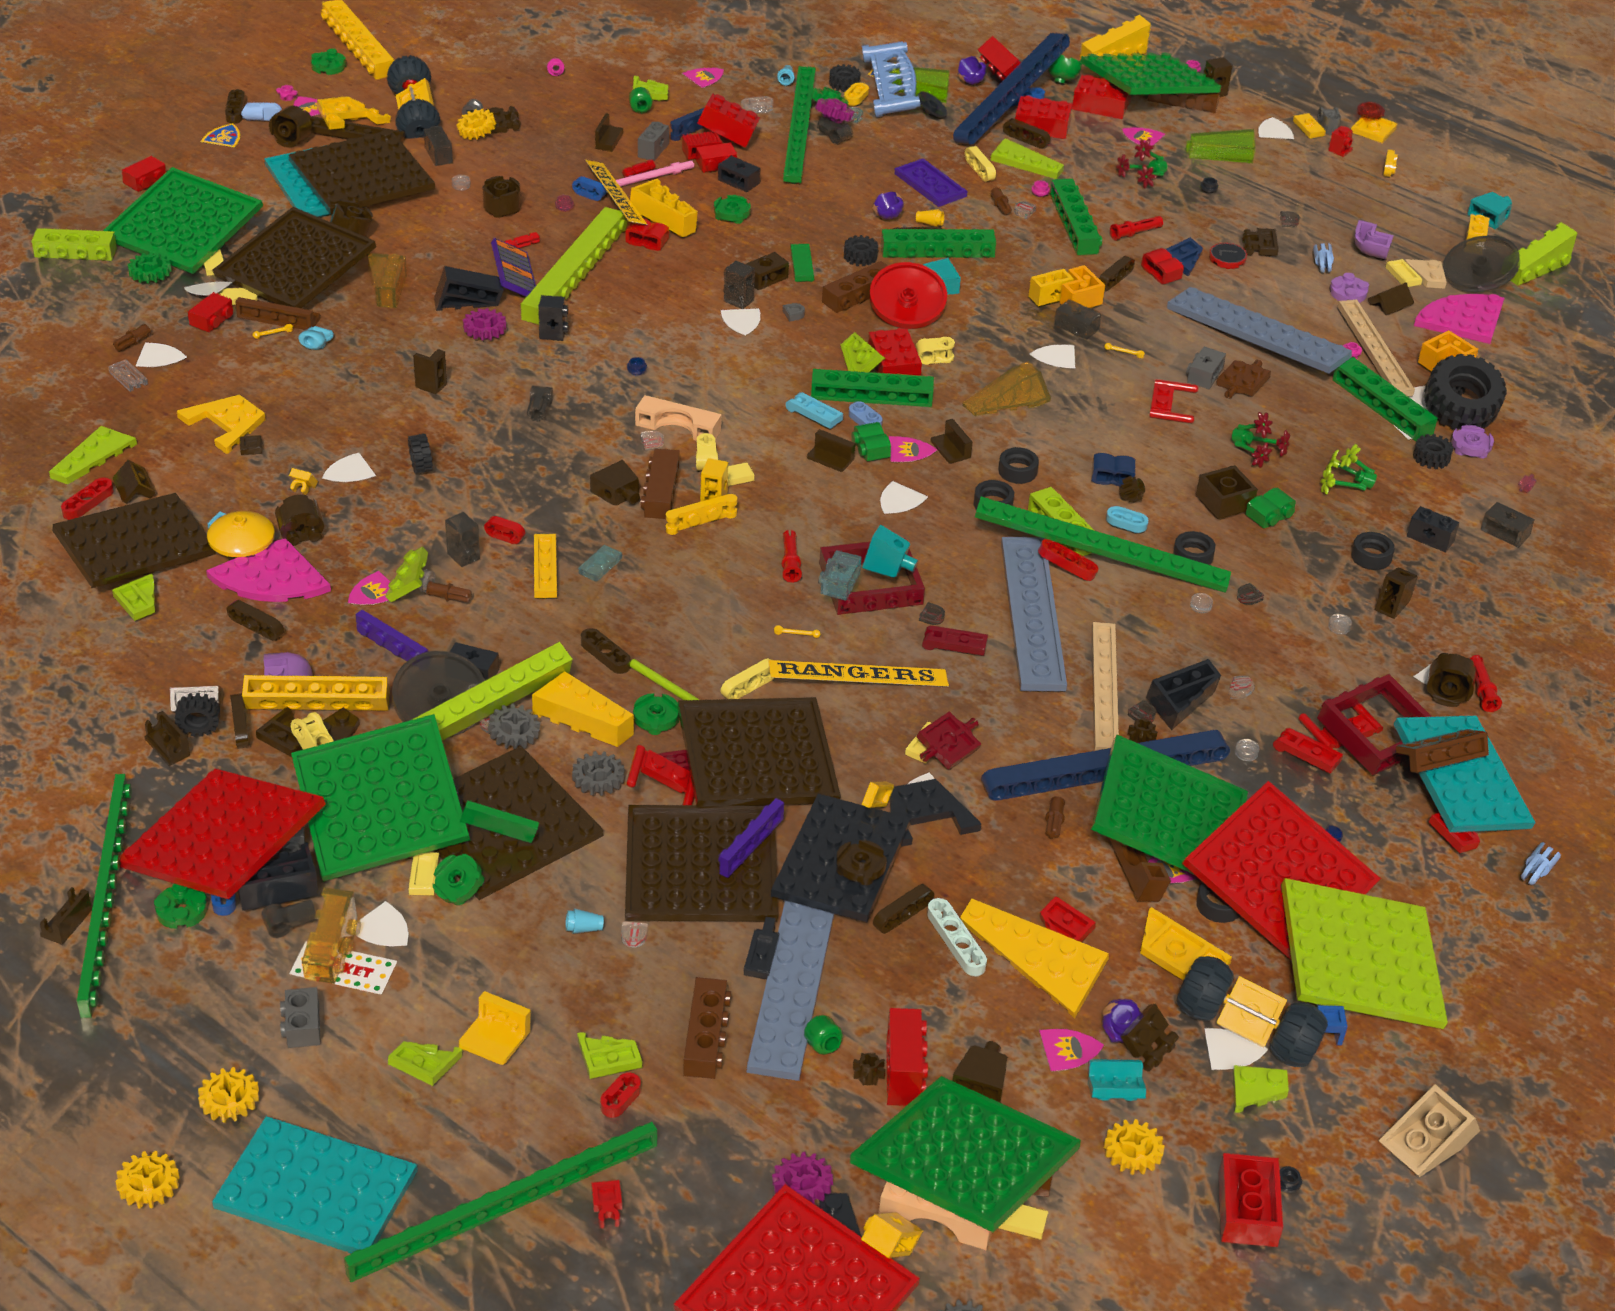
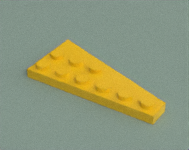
M974 899L970 900L960 917L968 930L980 940H985L994 948L998 955H1003L1010 961V965L1035 986L1046 991L1054 1002L1064 1006L1074 1018L1077 1016L1109 959V953Z

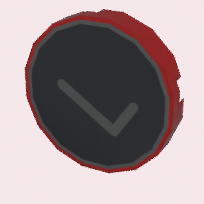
M1219 243L1211 247L1209 258L1212 263L1216 262L1217 266L1221 268L1236 269L1239 268V265L1246 263L1247 253L1246 250L1236 244Z

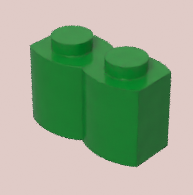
M879 422L854 426L851 438L852 442L856 443L860 456H863L866 461L891 457L890 440Z
M1273 488L1264 495L1250 500L1247 504L1246 515L1261 527L1268 528L1276 525L1279 520L1290 518L1295 512L1296 501L1281 489Z

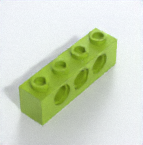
M37 228L32 239L34 257L112 261L117 249L115 233L112 231Z
M1052 487L1030 494L1028 511L1093 530L1085 519ZM1060 543L1082 556L1092 553Z

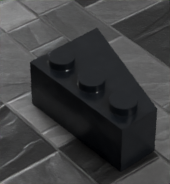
M444 266L434 296L436 311H442V308L453 307L456 310L465 306H473V308L498 306L503 293V287L498 276Z
M1207 659L1152 680L1146 698L1172 731L1215 692L1221 674L1211 661Z
M308 842L301 844V849L290 854L287 851L279 853L278 859L265 863L238 890L242 911L274 904H283L299 899H308L319 895L316 871Z

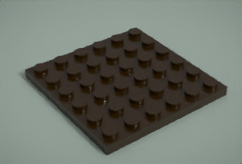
M383 130L379 133L366 134L363 137L350 138L346 141L333 142L329 145L316 146L309 150L288 154L289 162L330 215L333 214L336 203L339 204L341 200L356 202L359 204L358 207L361 208L435 189L433 179L392 130Z
M292 207L212 269L214 276L227 282H232L231 284L244 288L276 304L302 308L377 246L372 239Z
M816 697L678 700L677 708L697 807L770 805L776 798L783 801L784 804H812L818 794L837 799L841 798Z
M519 746L454 778L453 781L462 812L468 800L539 822L532 843L466 823L469 841L433 851L439 853V857L442 860L450 855L459 856L467 854L480 865L482 875L484 876V883L474 895L478 900H481L603 837L604 834L603 828L522 746Z
M628 805L625 921L764 922L766 917L776 918L775 922H777V898L771 896V889L777 878L775 829L728 878L720 874L719 856L721 852L732 845L736 836L742 834L747 829L749 823L761 814L765 806Z

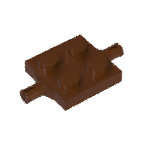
M1258 359L1251 365L1243 361L1234 360L1217 378V386L1228 389L1225 392V397H1229V399L1236 393L1253 396L1270 378L1271 371L1263 369L1261 367L1262 361H1258Z

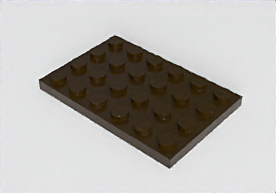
M176 493L55 523L52 526L53 533L91 588L216 554V551L208 543L207 534Z

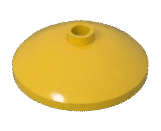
M236 511L225 514L215 520L207 531L210 547L217 553L229 557H246L265 550L272 543L275 536L272 522L265 516L251 511Z

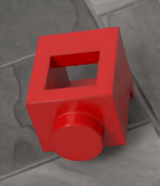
M1340 126L1333 131L1328 151L1342 157L1353 150V147H1351L1353 131L1345 126Z

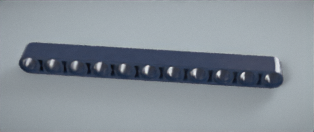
M1050 33L955 129L953 134L954 141L959 144L973 145L1069 47V35Z
M1218 730L1138 743L1189 766L1221 761L1230 754V748ZM1111 748L990 769L984 772L981 781L989 798L994 801L1103 782Z

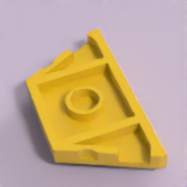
M1151 907L1149 909L1140 952L1143 956L1182 980L1185 979L1198 957L1211 956L1219 958L1227 965L1231 963L1232 956Z

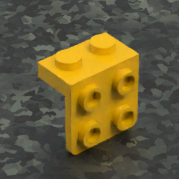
M484 991L479 997L478 1018L460 1038L459 1048L497 1064H505L530 1033L531 1010Z

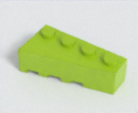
M1560 222L1556 225L1557 229L1554 231L1548 230L1544 233L1545 237L1539 241L1537 239L1533 240L1527 249L1522 248L1505 259L1501 275L1519 286L1569 264L1578 232Z

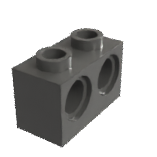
M317 987L285 990V1001H280L281 1017H285V1021L280 1022L281 1038L286 1037L288 1048L320 1045V1010Z

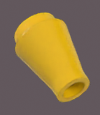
M939 209L917 211L916 222L930 226H943L944 212Z

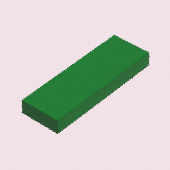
M791 244L790 251L795 281L813 282L814 272L810 245Z
M468 800L460 819L461 822L532 843L539 822Z

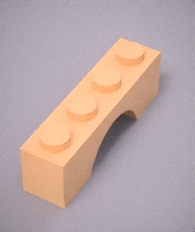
M644 395L635 409V425L652 430L665 425H678L688 429L695 441H697V437L700 434L704 433L713 435L716 440L721 432V414Z
M886 1182L880 1198L879 1214L897 1212L908 1221L919 1218L931 1219L951 1229L959 1242L980 1249H987L992 1235L991 1231L892 1183Z

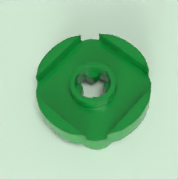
M328 49L327 52L313 53L311 55V68L316 73L321 74V71L326 72V75H334L342 72L344 66L346 67L345 56L337 53L336 49Z
M727 195L726 199L719 197L714 202L715 218L741 224L750 215L751 204H748L747 199L739 195Z
M654 693L643 695L635 701L633 709L634 722L640 728L647 730L649 734L659 735L662 731L669 730L679 723L678 702L666 694H662V697H654Z
M467 854L459 856L450 855L443 859L436 867L433 889L445 902L453 903L457 906L462 905L484 883L481 867ZM456 875L461 876V879L457 883H454V877Z
M175 883L172 887L161 892L154 900L158 921L172 929H178L177 925H186V928L192 927L203 920L207 913V899L204 892ZM181 904H185V905H186L185 908H183V907L176 908L178 905H181Z

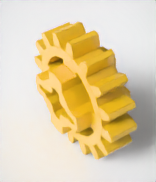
M475 109L472 113L468 111V115H462L463 119H458L456 124L460 136H463L464 139L468 137L471 140L472 138L478 139L479 136L485 137L487 133L490 134V130L495 129L496 121L493 113H490L489 110L484 112V109L480 111Z
M232 1067L230 1072H226L224 1068H221L219 1075L213 1072L210 1073L211 1080L203 1079V1087L198 1088L199 1105L203 1108L204 1115L211 1113L212 1120L222 1117V1122H226L228 1117H232L233 1121H237V1115L248 1116L247 1109L254 1110L255 1102L259 1101L258 1082H255L253 1074L247 1076L245 1069L236 1073L235 1067Z
M1125 1119L1122 1126L1115 1123L1113 1130L1108 1129L1104 1142L1105 1156L1108 1158L1112 1157L1111 1165L1119 1164L1121 1172L1127 1168L1130 1169L1131 1175H1134L1135 1170H1139L1143 1175L1146 1168L1154 1171L1155 1165H1160L1165 1148L1162 1145L1163 1137L1156 1136V1128L1149 1130L1147 1122L1141 1126L1137 1119L1134 1120L1133 1124H1129Z
M143 1151L140 1158L132 1155V1162H123V1170L117 1171L118 1179L115 1182L120 1198H126L127 1205L129 1206L136 1202L138 1209H141L145 1203H148L149 1208H153L156 1201L164 1204L163 1197L172 1198L174 1196L172 1189H178L179 1187L178 1179L180 1177L175 1161H169L168 1154L159 1157L158 1151H154L151 1156H147L146 1151Z

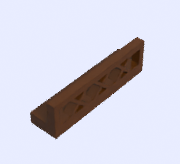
M238 297L235 301L237 318L280 326L291 324L293 328L307 330L316 326L320 320V313H315L313 310Z
M1464 729L1397 745L1396 753L1409 755L1410 771L1418 773L1489 755L1488 734L1484 731Z

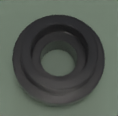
M1212 177L1204 178L1200 184V188L1206 193H1213L1219 187L1217 180Z
M1285 1166L1280 1169L1282 1192L1295 1193L1301 1188L1302 1178L1296 1168Z

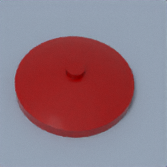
M899 262L883 268L876 274L871 283L869 296L873 310L883 321L899 328L917 329L932 324L942 315L947 302V289L941 277L932 269L918 263Z

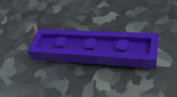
M364 610L356 613V628L361 635L368 637L377 645L386 648L394 655L401 657L410 665L422 671L429 667L427 648Z
M776 798L770 805H766L761 814L749 823L747 829L742 834L736 836L732 845L721 852L719 856L721 875L728 878L783 820V801Z

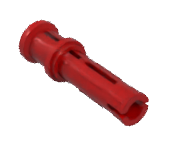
M1156 216L1136 222L1125 221L1119 225L1112 224L1110 226V235L1113 240H1119L1125 236L1132 237L1138 232L1161 228L1163 226V219L1161 216Z
M786 530L782 535L784 542V557L781 561L784 568L782 575L785 581L793 583L799 581L802 577V570L800 569L801 558L797 555L796 532L791 530L790 536L789 530Z
M1474 655L1469 659L1474 662L1476 670L1475 680L1478 686L1476 692L1478 697L1482 699V709L1486 712L1497 711L1502 706V699L1497 695V686L1491 682L1482 656Z

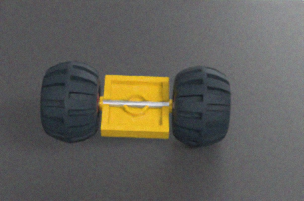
M405 55L402 58L395 59L389 66L387 82L390 89L396 94L398 112L395 121L397 130L404 131L405 138L407 139L436 135L440 128V115L432 100L430 69L423 60L415 56L409 55L407 57Z
M1201 956L1194 961L1177 996V1004L1184 1013L1193 1019L1201 1021L1212 1020L1217 1015L1223 1002L1225 1007L1216 1023L1217 1025L1263 1048L1272 1030L1275 1029L1276 1032L1270 1043V1051L1280 1062L1292 1067H1306L1310 1063L1328 1025L1327 1018L1319 1009L1307 1003H1292L1288 1006L1280 1021L1278 1018L1286 1004V999L1240 976L1229 995L1227 992L1233 982L1234 974L1226 963L1219 958L1211 956Z

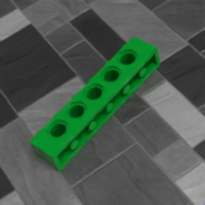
M1073 178L1052 179L1050 197L1076 255L1099 254V247L1102 246V236L1098 234L1097 226L1094 225L1093 217L1088 212V206L1084 203L1083 195L1079 193L1078 185L1075 184Z
M882 229L881 250L883 258H995L996 238L994 229Z
M1356 358L1348 359L1335 369L1334 382L1414 441H1417L1422 435L1425 437V434L1430 436L1434 434L1438 419L1436 416Z
M813 369L811 397L816 400L860 401L874 404L932 407L934 377Z

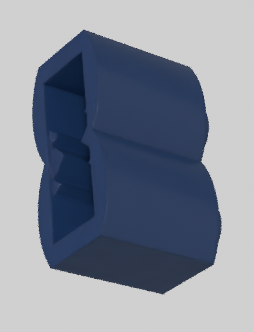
M1094 454L1092 482L1101 485L1114 484L1121 486L1124 484L1122 479L1129 476L1135 477L1136 459L1125 455Z

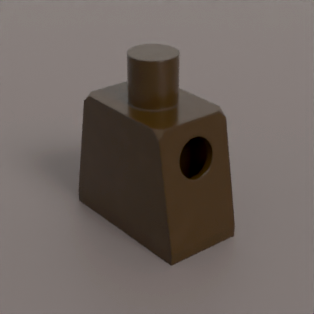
M620 460L590 475V492L614 506L625 501L635 504L640 498L639 479L623 460Z
M1396 568L1386 574L1375 611L1395 619L1410 602L1418 576L1402 568Z
M988 1041L984 1048L975 1045L971 1046L955 1069L952 1081L1001 1103L1008 1057L1000 1053L1001 1047L994 1041Z

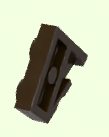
M285 707L256 730L257 739L292 757L291 753L303 750L291 731V722L294 718L289 707Z
M344 707L322 720L333 741L351 737L360 725L359 718Z

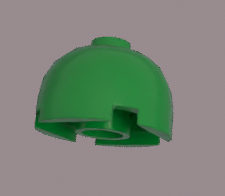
M1060 55L1048 68L1050 76L1055 78V82L1064 84L1065 81L1070 82L1077 78L1082 68V62Z

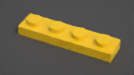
M534 534V598H557L556 534Z

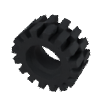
M851 65L833 66L830 69L829 85L830 87L832 86V89L836 88V91L842 90L841 92H845L854 83H860L861 72L855 66L851 67Z
M855 235L853 238L849 237L848 240L846 239L844 243V259H846L847 263L850 262L851 265L855 263L856 266L862 264V267H864L866 264L870 266L871 263L874 264L877 261L878 242L874 241V238L869 239V236L863 237V235H860V237H857Z
M426 434L408 436L409 454L415 474L432 471L431 450Z
M1425 434V437L1422 435L1416 441L1413 458L1416 459L1417 463L1421 462V466L1427 465L1428 469H1431V467H1434V469L1440 467L1442 469L1450 463L1453 452L1452 443L1448 442L1447 438L1442 439L1443 436L1441 435L1439 437H1436V434H1432V436Z
M197 692L196 696L189 693L187 697L183 696L181 701L178 700L175 724L178 725L180 730L183 729V733L191 732V736L194 737L195 733H199V737L203 736L204 732L209 735L211 730L214 732L219 724V703L215 702L213 697L208 699V694L204 693L202 697ZM190 713H201L205 716L197 717L191 715Z

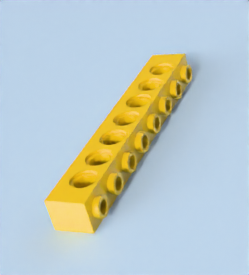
M343 0L323 2L321 10L322 19L328 23L335 34L341 38V41L353 52L355 58L359 59L362 66H365L369 74L376 80L386 78L389 66L394 61L390 54Z

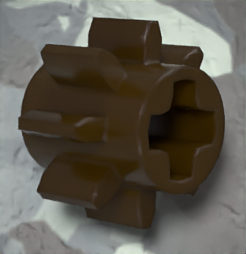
M1132 476L1122 479L1124 484L1119 487L1121 497L1129 502L1133 501V503L1142 500L1141 495L1146 490L1143 481Z
M1145 718L1135 720L1134 725H1129L1128 728L1129 740L1136 743L1156 740L1158 733L1155 731L1156 725Z
M861 1053L860 1060L854 1059L853 1078L859 1079L862 1085H877L878 1078H885V1060L879 1059L876 1053Z

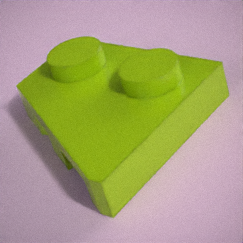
M404 1041L388 1056V1065L433 1086L462 1057L463 1049L454 1047L453 1052L438 1050V1045H421L415 1042Z

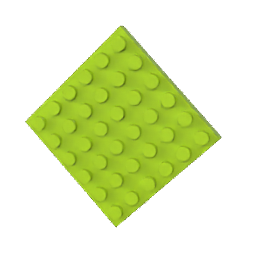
M1284 879L1281 887L1297 1000L1325 1006H1344V1010L1440 1029L1445 1028L1448 1021L1425 907Z

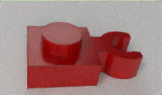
M620 1180L591 1182L594 1212H599L598 1223L600 1228H604V1220L607 1218L614 1219L615 1227H619L620 1213L618 1210H622Z

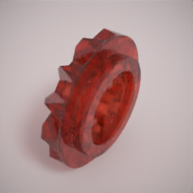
M1364 102L1357 106V114L1368 120L1381 119L1385 114V109L1378 103Z

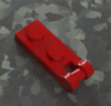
M1286 728L1281 733V737H1278L1273 742V746L1277 751H1286L1330 774L1343 758L1342 753L1291 728Z

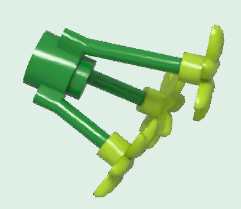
M1354 444L1351 450L1349 448L1346 449L1347 455H1343L1340 458L1341 461L1336 459L1339 450L1333 453L1330 463L1327 465L1326 470L1323 471L1324 479L1320 480L1322 484L1321 492L1328 494L1329 487L1332 488L1334 485L1358 488L1363 491L1366 488L1371 489L1373 487L1377 474L1374 473L1375 470L1358 460L1356 454L1361 448H1357V444ZM1350 463H1356L1363 470L1356 471L1350 468L1349 465ZM1331 467H1339L1356 475L1355 481L1357 483L1335 480L1333 478L1334 474L1331 473Z

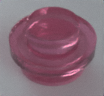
M560 195L557 197L555 206L561 211H569L574 207V202L570 196Z
M1525 475L1518 484L1521 486L1520 492L1524 491L1527 494L1538 481L1534 478L1535 475Z

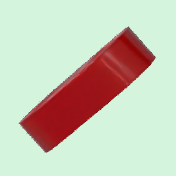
M491 516L484 524V530L489 536L511 544H518L526 534L525 529L519 523L498 516Z
M629 1072L623 1073L609 1086L600 1098V1110L603 1115L615 1118L624 1113L641 1093V1080L639 1076Z

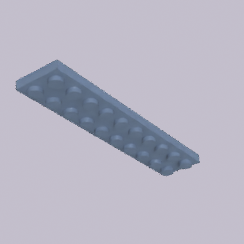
M1189 287L1167 302V309L1326 373H1331L1352 356V350L1344 348L1342 345L1334 344L1324 338L1311 335L1309 332H1304L1291 325L1278 322L1276 319H1270L1245 307L1237 306L1227 300L1214 297L1212 294L1204 293L1197 288Z
M1002 537L1001 540L1020 691H1066L1067 680L1049 562L1038 553V549L1045 538Z
M785 900L778 929L779 941L770 975L766 981L747 1064V1073L800 1081L807 1047L804 1029L813 1018L834 913Z

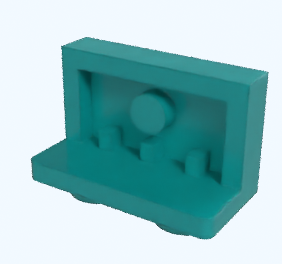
M1091 1059L1089 1061L1088 1086L1092 1098L1104 1101L1111 1098H1123L1128 1101L1146 1099V1086L1142 1078V1061Z

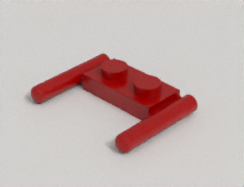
M1155 379L1150 417L1193 423L1194 416L1173 413L1171 408L1174 390L1197 393L1198 386Z
M1361 703L1352 706L1358 715L1348 720L1366 738L1373 736L1374 733L1382 732L1383 726ZM1305 713L1299 715V721L1320 743L1332 749L1344 746L1326 727L1320 730Z
M642 745L636 746L626 782L627 786L630 788L636 786L640 771L679 793L685 792L682 805H692L694 791L690 771L650 749L646 751Z

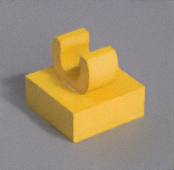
M292 468L289 474L293 480L290 486L293 492H296L297 488L302 486L301 492L303 495H306L309 487L315 489L318 481L312 473Z

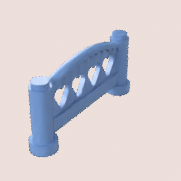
M901 41L870 47L869 45L862 46L864 63L872 62L879 99L873 100L876 118L883 117V114L920 107L919 96L915 97L916 75L913 65L906 55L908 53L906 42ZM893 57H897L898 63L896 64L886 62ZM895 68H900L899 72L901 74H893L888 72ZM897 79H902L903 85L891 83ZM901 89L905 90V96L894 95V93Z

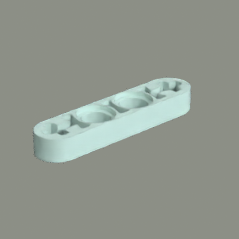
M941 898L931 900L928 904L927 916L962 969L971 976L982 975L986 970V955L950 903ZM947 925H953L957 928V930L948 931L944 927ZM963 942L968 944L969 947L962 949L956 944Z

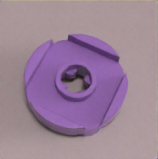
M1344 273L1343 276L1336 277L1331 281L1330 294L1338 301L1357 299L1360 303L1367 297L1369 283L1356 278L1352 273Z
M1465 425L1461 427V430H1454L1451 443L1455 448V453L1458 455L1486 458L1492 450L1494 438L1491 434L1489 436L1485 434V429L1481 427Z

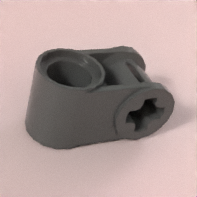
M1320 107L1318 110V122L1326 130L1325 134L1332 135V132L1340 126L1341 115L1337 107L1333 109Z

